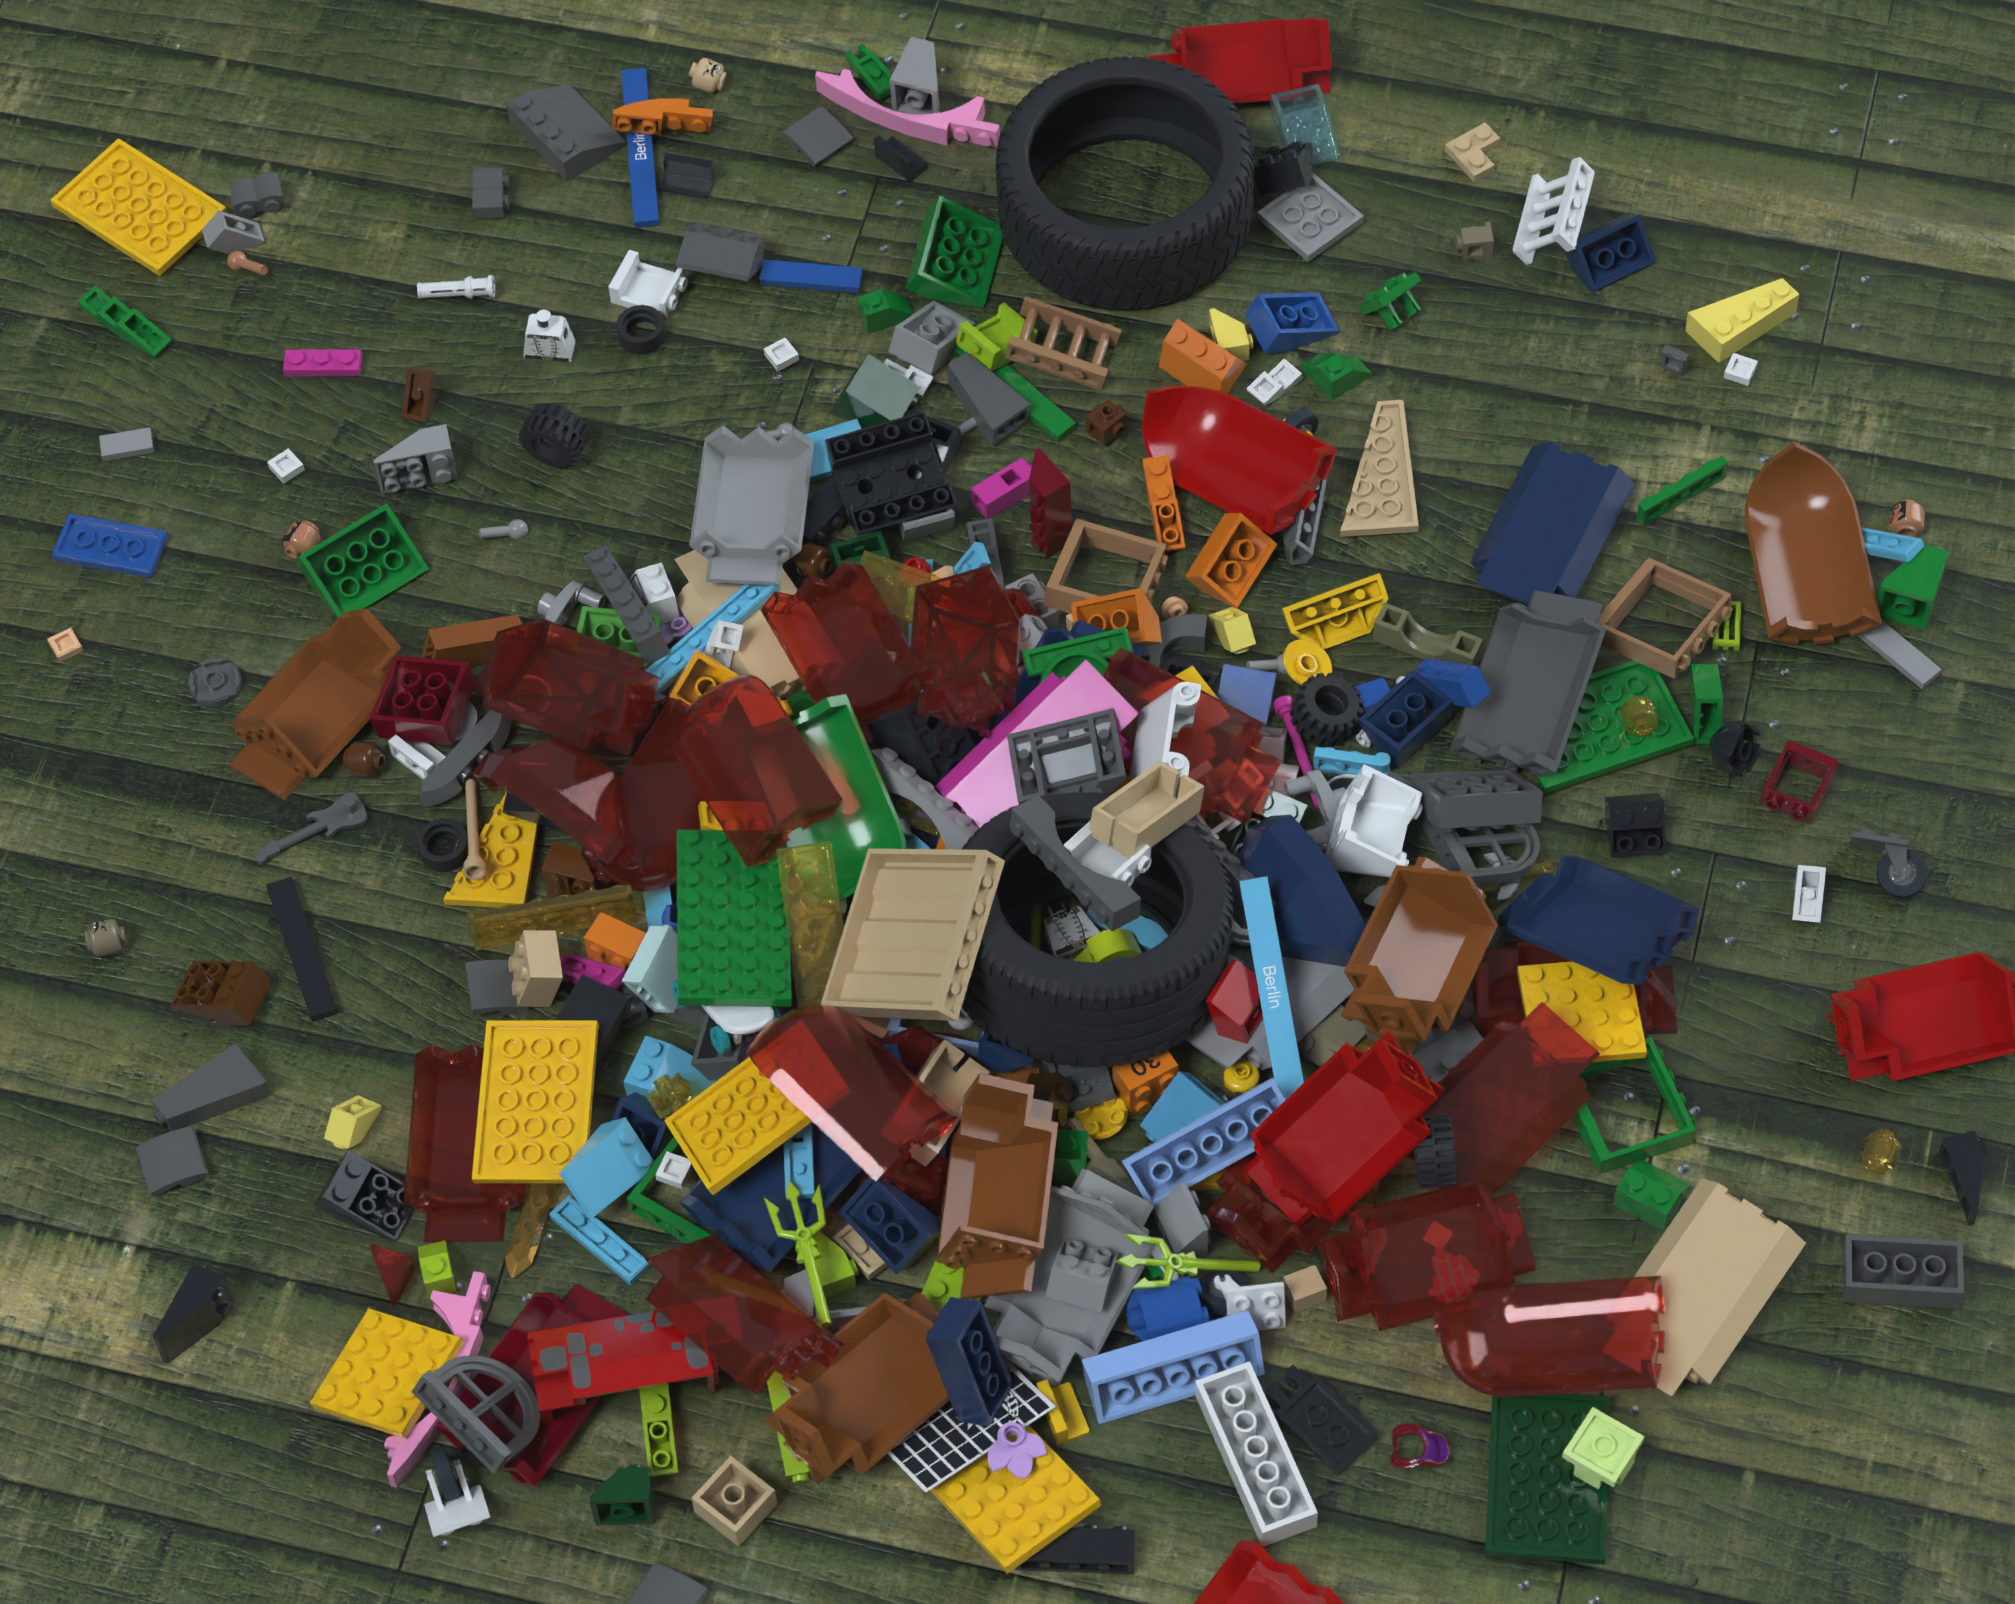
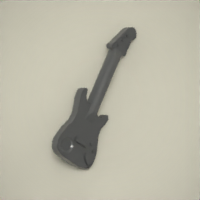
M350 792L342 795L327 809L309 813L306 816L307 820H315L317 822L276 842L270 840L257 854V863L264 865L267 860L280 855V851L325 829L328 830L326 838L330 839L339 831L363 826L366 824L368 817L362 802L355 793Z

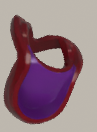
M1412 1423L1397 1425L1393 1430L1392 1445L1394 1452L1391 1454L1390 1464L1394 1468L1413 1469L1420 1466L1438 1468L1448 1461L1450 1448L1447 1440L1440 1433L1427 1430ZM1406 1435L1419 1436L1424 1446L1422 1455L1416 1459L1399 1458L1400 1445L1398 1437Z

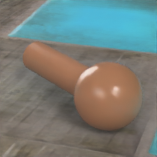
M233 251L228 255L227 264L233 270L244 268L261 275H265L268 271L267 266L248 260L241 251Z

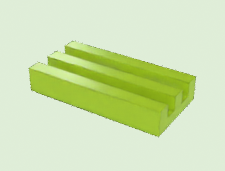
M1731 601V608H1735L1734 640H1729V617L1727 621L1724 620L1723 639H1719L1718 628L1717 633L1713 637L1712 649H1718V646L1723 647V650L1734 647V650L1739 651L1740 601Z

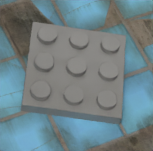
M1313 173V178L1306 186L1287 190L1257 212V219L1309 262L1364 222V215Z

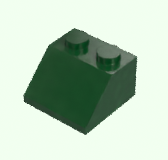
M632 1464L625 1468H619L590 1495L589 1502L596 1526L655 1523V1488L650 1467Z

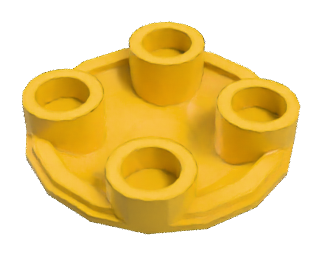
M1116 1094L1115 1099L1074 1111L1073 1118L1077 1119L1085 1131H1088L1092 1139L1101 1140L1109 1138L1121 1130L1126 1123L1128 1109L1121 1096Z

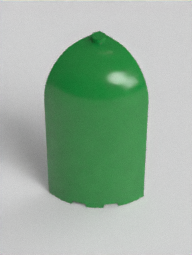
M846 694L823 699L812 707L799 712L801 717L787 723L786 719H782L771 724L756 727L739 738L798 880L813 896L829 902L840 901L854 896L868 849H906L902 825Z

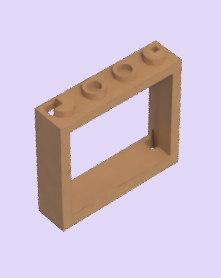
M1076 518L1047 583L1043 605L1072 614V602L1100 597L1063 586L1082 544L1150 563L1140 588L1151 603L1154 596V590L1152 589L1153 587L1158 588L1162 575L1159 572L1160 570L1165 571L1169 556L1165 555L1167 544Z
M1648 558L1599 615L1598 624L1606 628L1601 646L1676 679L1681 671H1685L1689 667L1691 659L1695 654L1701 653L1705 642L1710 637L1715 636L1720 624L1724 620L1727 621L1733 611V608H1731V594ZM1652 585H1656L1711 610L1674 656L1616 630L1618 625Z

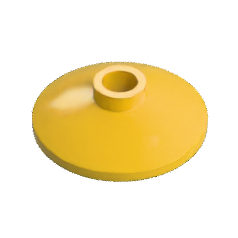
M1300 639L1291 642L1285 648L1283 653L1285 670L1298 684L1302 685L1312 675L1316 677L1318 673H1323L1325 676L1328 673H1332L1331 660L1325 650L1318 644Z

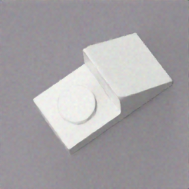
M1797 866L1792 920L1820 923L1826 867Z

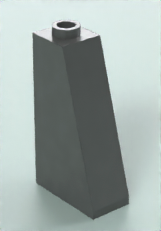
M968 352L955 357L948 364L947 382L971 418L975 419L977 427L992 447L1029 421L1031 404Z
M234 1044L152 1099L155 1108L152 1114L161 1126L166 1124L170 1131H174L267 1098L271 1093L263 1076L239 1047Z

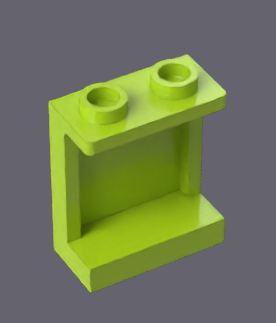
M1002 303L999 305L996 316L975 327L968 321L959 324L956 344L992 372L1013 361L1004 358L1011 335L1019 338L1025 319L1007 304ZM1033 327L1029 342L1032 343L1036 342L1038 333L1035 327Z

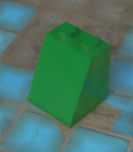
M1924 544V547L1909 563L1903 562L1880 586L1877 603L1881 619L1926 631L1942 584L1949 551L1937 546Z

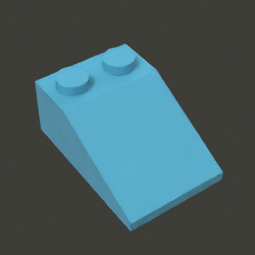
M645 1036L625 1077L624 1087L626 1096L637 1092L675 1113L717 1080H708L692 1066L693 1056L670 1043Z
M626 1117L601 1124L559 1174L590 1219L637 1183L652 1166L654 1160Z

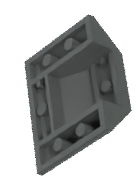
M1113 708L1007 735L1019 804L1038 795L1044 797L1073 792L1111 794L1126 779Z

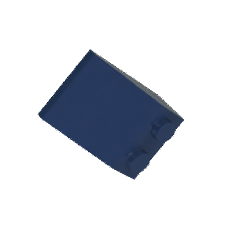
M875 1172L868 1177L838 1212L895 1274L911 1268L940 1236L941 1224L925 1207Z

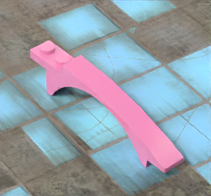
M843 69L840 76L818 71L815 74L816 87L819 93L840 106L879 125L908 136L948 146L950 139L979 144L985 147L997 148L1000 125L983 122L985 116L983 97L977 96L958 108L942 113L907 114L888 109L871 100L857 86L850 70Z
M473 1272L466 1297L432 1291L430 1299L434 1303V1311L445 1321L452 1334L460 1337L464 1342L456 1358L468 1355L477 1356L484 1340L480 1328L483 1318L481 1308L483 1302L488 1301L491 1286L487 1283L485 1273ZM471 1373L464 1374L469 1378ZM453 1377L448 1389L458 1397L465 1386L456 1377ZM432 1412L414 1425L406 1439L397 1436L386 1438L384 1447L389 1449L387 1456L392 1459L387 1473L391 1487L397 1488L439 1434V1431L435 1428L439 1419Z

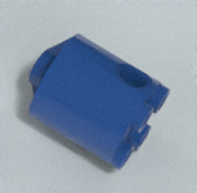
M1185 1276L1184 1278L1171 1281L1169 1287L1133 1289L1126 1308V1317L1131 1332L1142 1341H1146L1209 1322L1206 1306L1201 1307L1198 1295H1202L1198 1278L1191 1279L1190 1276Z

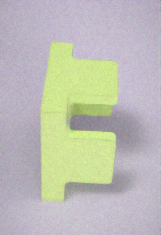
M1592 1407L1564 1450L1562 1458L1574 1464V1475L1595 1488L1599 1489L1603 1482L1614 1487L1616 1483L1619 1485L1622 1483L1634 1464L1636 1453L1644 1442V1436Z

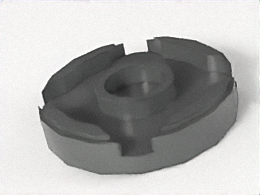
M211 658L202 661L197 665L194 672L191 671L188 679V686L192 697L198 703L208 707L229 703L236 698L242 685L238 667L223 658Z

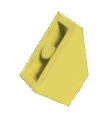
M1215 308L1209 309V326L1213 341L1242 361L1249 360V349H1253V339L1251 334L1246 333L1245 325Z
M1232 606L1208 615L1224 649L1234 652V654L1248 651L1249 646L1256 644L1247 613Z
M357 1095L333 1107L324 1139L333 1142L334 1146L341 1149H349L361 1143L381 1111L382 1105Z

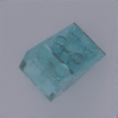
M1319 84L1271 95V117L1283 148L1288 147V144L1295 141H1302V143L1311 142L1312 165L1340 159L1327 105Z

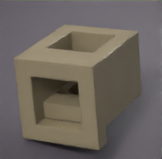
M1485 222V226L1461 228L1460 235H1455L1456 249L1461 250L1463 260L1493 257L1494 239L1490 222Z

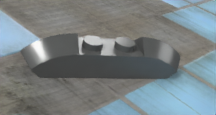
M1321 479L1314 492L1317 494V497L1307 510L1301 509L1293 517L1294 522L1283 530L1285 555L1291 565L1305 564L1313 556L1327 479Z
M503 709L490 710L421 782L420 801L422 807L443 803L457 795L462 790L459 782L464 783L473 772L472 768L477 763L482 764L488 758L489 751L498 752L502 748L510 732L511 713Z

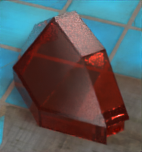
M555 737L489 752L473 771L472 775L477 777L490 791L494 792L498 786H501L543 814L599 858L616 875L621 873L634 856L624 782L613 770L567 740Z

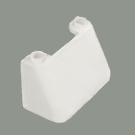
M1191 682L1178 683L1141 709L1136 729L1129 782L1157 762L1162 761L1180 772L1175 798L1178 797L1181 777L1183 775L1188 776L1189 761L1184 755L1169 751L1171 737L1177 738L1178 732L1183 727L1192 729L1200 697L1201 684Z
M1363 765L1344 792L1337 808L1325 854L1332 862L1335 870L1338 872L1390 877L1396 865L1408 866L1409 860L1406 859L1407 854L1402 851L1409 822L1412 819L1416 820L1421 813L1423 805L1419 803L1422 792L1369 766Z

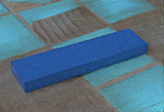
M763 259L759 282L760 285L859 293L863 269Z

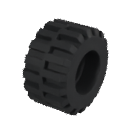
M553 403L536 404L518 434L523 448L531 456L546 465L565 469L570 468V466L573 467L577 463L590 438L589 429L582 419L568 409Z
M1318 673L1316 677L1312 675L1301 685L1292 702L1290 716H1293L1291 719L1292 725H1297L1296 732L1299 735H1305L1303 739L1306 741L1312 740L1314 745L1317 746L1321 743H1324L1325 747H1331L1332 743L1337 746L1342 741H1346L1354 731L1363 713L1361 708L1363 706V699L1358 698L1360 692L1358 689L1354 690L1352 688L1354 686L1352 682L1349 681L1347 683L1344 681L1345 677L1340 675L1338 678L1334 677V673H1328L1327 676L1323 673ZM1316 704L1329 706L1337 716L1322 712Z
M1449 1114L1423 1116L1431 1133L1414 1148L1418 1185L1421 1189L1456 1186L1458 1173L1452 1119Z

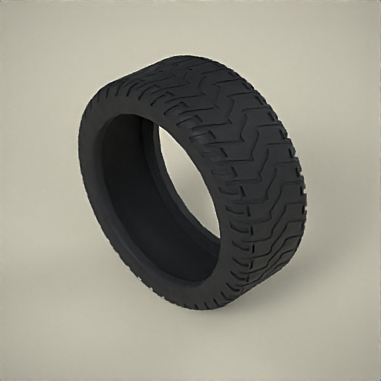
M1122 56L1113 57L1111 60L1109 58L1095 59L1092 63L1086 61L1076 64L1074 68L1068 67L1065 70L1059 71L1057 75L1053 74L1048 79L1043 80V83L1036 85L1034 89H1031L1022 98V101L1017 104L1009 115L1000 133L996 148L997 203L1000 229L1002 230L1004 241L1008 245L1013 257L1017 259L1021 267L1039 284L1041 283L1043 287L1050 289L1051 292L1058 294V296H1064L1067 300L1075 301V303H1084V305L1089 307H1102L1107 310H1119L1120 308L1122 310H1138L1139 308L1148 309L1158 305H1167L1168 303L1184 299L1194 292H1198L1220 276L1233 262L1245 243L1253 218L1254 151L1246 122L1232 101L1212 82L1174 63H1167L1166 61L1152 58L1149 60L1145 57L1129 58ZM1112 139H1140L1166 145L1184 153L1200 165L1213 182L1203 197L1185 212L1164 222L1138 228H1110L1086 223L1064 213L1052 204L1038 187L1050 168L1068 154L1087 145Z

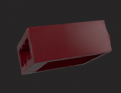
M1788 740L1763 788L1760 803L1771 810L1788 814L1795 820L1811 824L1836 775L1839 760ZM1787 765L1823 779L1811 804L1775 790Z

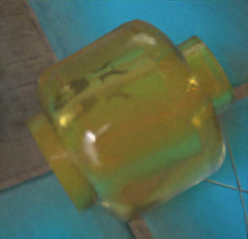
M1633 696L1620 709L1624 728L1631 735L1644 736L1651 733L1657 727L1658 715L1654 703L1649 698Z
M1878 1129V1132L1869 1133L1865 1137L1860 1157L1867 1169L1878 1173H1887L1888 1170L1896 1167L1902 1145L1894 1137V1132L1887 1129Z

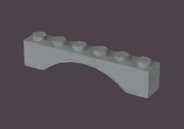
M889 748L870 750L887 792L903 796L921 807L937 827L946 849L962 850L968 839L978 830L971 822V819L952 806L953 803L949 799L942 797L935 791L931 783L917 775L913 767L900 760L895 751Z

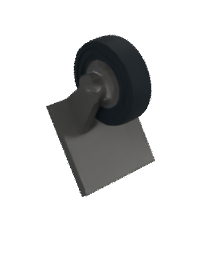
M1858 829V832L1853 831L1848 848L1883 853L1884 856L1878 864L1876 875L1877 881L1885 893L1895 898H1909L1916 895L1923 888L1927 879L1926 864L1916 852L1907 849L1908 840L1902 839V835L1895 833H1886L1885 836L1874 835L1875 832L1869 829Z

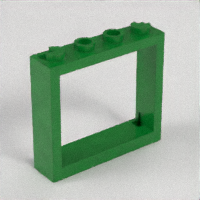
M1652 1037L1645 1038L1646 1058L1566 1064L1557 1067L1555 1081L1599 1175L1633 1164L1639 1159L1645 1160L1694 1144L1695 1134L1698 1131L1695 1125V1118L1693 1115L1689 1116L1686 1110L1685 1097L1682 1092L1677 1091L1674 1074L1670 1068H1666L1663 1062L1664 1055L1662 1049L1659 1050L1658 1046H1655ZM1645 1060L1678 1131L1609 1153L1576 1082Z
M673 1137L627 1197L629 1211L723 1265L734 1251L720 1239L647 1198L659 1182L656 1180L655 1174L666 1152L668 1151L676 1155L682 1152V1148L675 1137Z

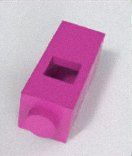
M1020 458L972 487L973 505L986 519H990L1028 496L1032 464L1028 465L1023 458Z

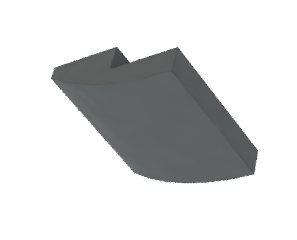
M821 106L782 132V135L796 152L801 151L813 167L825 161L853 140L852 135Z
M482 960L465 963L473 1015L501 1011L502 1016L529 1011V1007H518L517 997L512 994L514 977L513 972H509V960Z
M1048 1063L1051 1073H1060L1072 1083L1073 1092L1072 1097L1069 1099L1067 1114L1116 1098L1109 1067L1083 1068Z
M192 1126L162 1134L136 1147L149 1193L154 1197L161 1195L178 1184L187 1187L208 1175L196 1132Z
M654 1562L628 1604H701L709 1590L693 1579Z

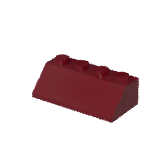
M1038 448L1034 452L1029 477L1028 496L1030 499L1029 512L1031 514L1030 528L1032 532L1030 541L1037 552L1041 551L1046 558H1049L1063 549L1072 530L1070 481Z

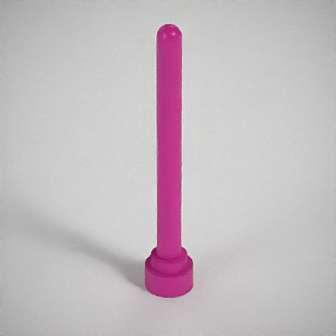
M1282 696L1273 702V707L1276 715L1284 719L1303 776H1305L1306 772L1313 769L1301 735L1296 732L1297 725L1293 726L1291 722L1293 716H1290V709L1294 699L1292 696ZM1309 791L1314 807L1320 810L1314 793Z

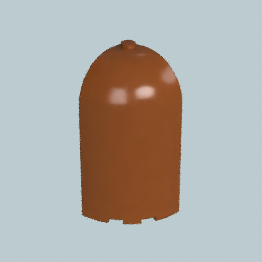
M1794 442L1772 457L1756 475L1746 499L1745 524L1768 638L1789 644H1798L1799 640H1813L1814 645L1835 642L1834 637L1849 633L1851 637H1855L1879 626L1882 622L1858 510L1853 495L1842 476L1825 458Z

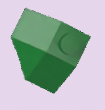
M1319 353L1300 365V369L1331 401L1372 376V372L1356 356Z

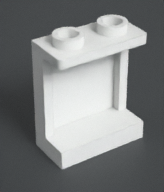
M629 250L609 285L611 303L627 308L635 305L652 306L661 313L664 319H667L670 311L675 310L680 293L686 290L688 278L683 268H678L676 272L645 264L640 262L638 252Z
M1091 820L1063 845L1070 855L1085 867L1109 878L1122 880L1129 887L1138 875L1145 873L1149 869L1152 862L1150 858L1151 846L1149 845L1144 846L1136 855L1129 859L1115 851L1113 844L1107 846L1093 838L1092 831L1089 830Z

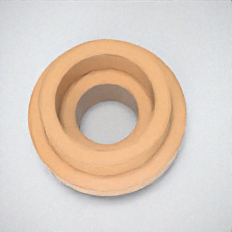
M1176 596L1166 599L1162 604L1163 617L1167 620L1175 616L1185 615L1188 609L1187 603Z

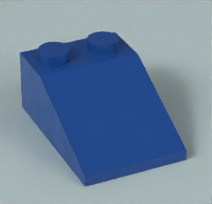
M1319 292L1258 294L1244 314L1264 353L1288 352L1339 333V329Z

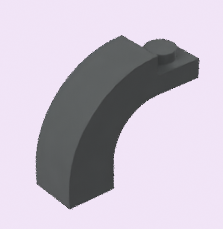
M1180 615L1160 623L1162 643L1142 647L1145 651L1139 660L1141 667L1149 674L1145 681L1147 686L1157 681L1163 662L1172 654L1180 651L1205 652L1207 615Z

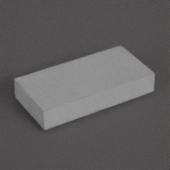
M150 427L99 436L103 461L154 453Z

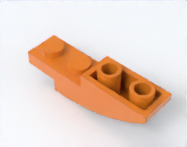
M689 99L645 100L613 110L611 130L648 135H661V128L710 133L713 110L688 107Z
M1165 455L1142 459L1146 482V493L1156 541L1167 544L1165 552L1185 549L1169 457Z

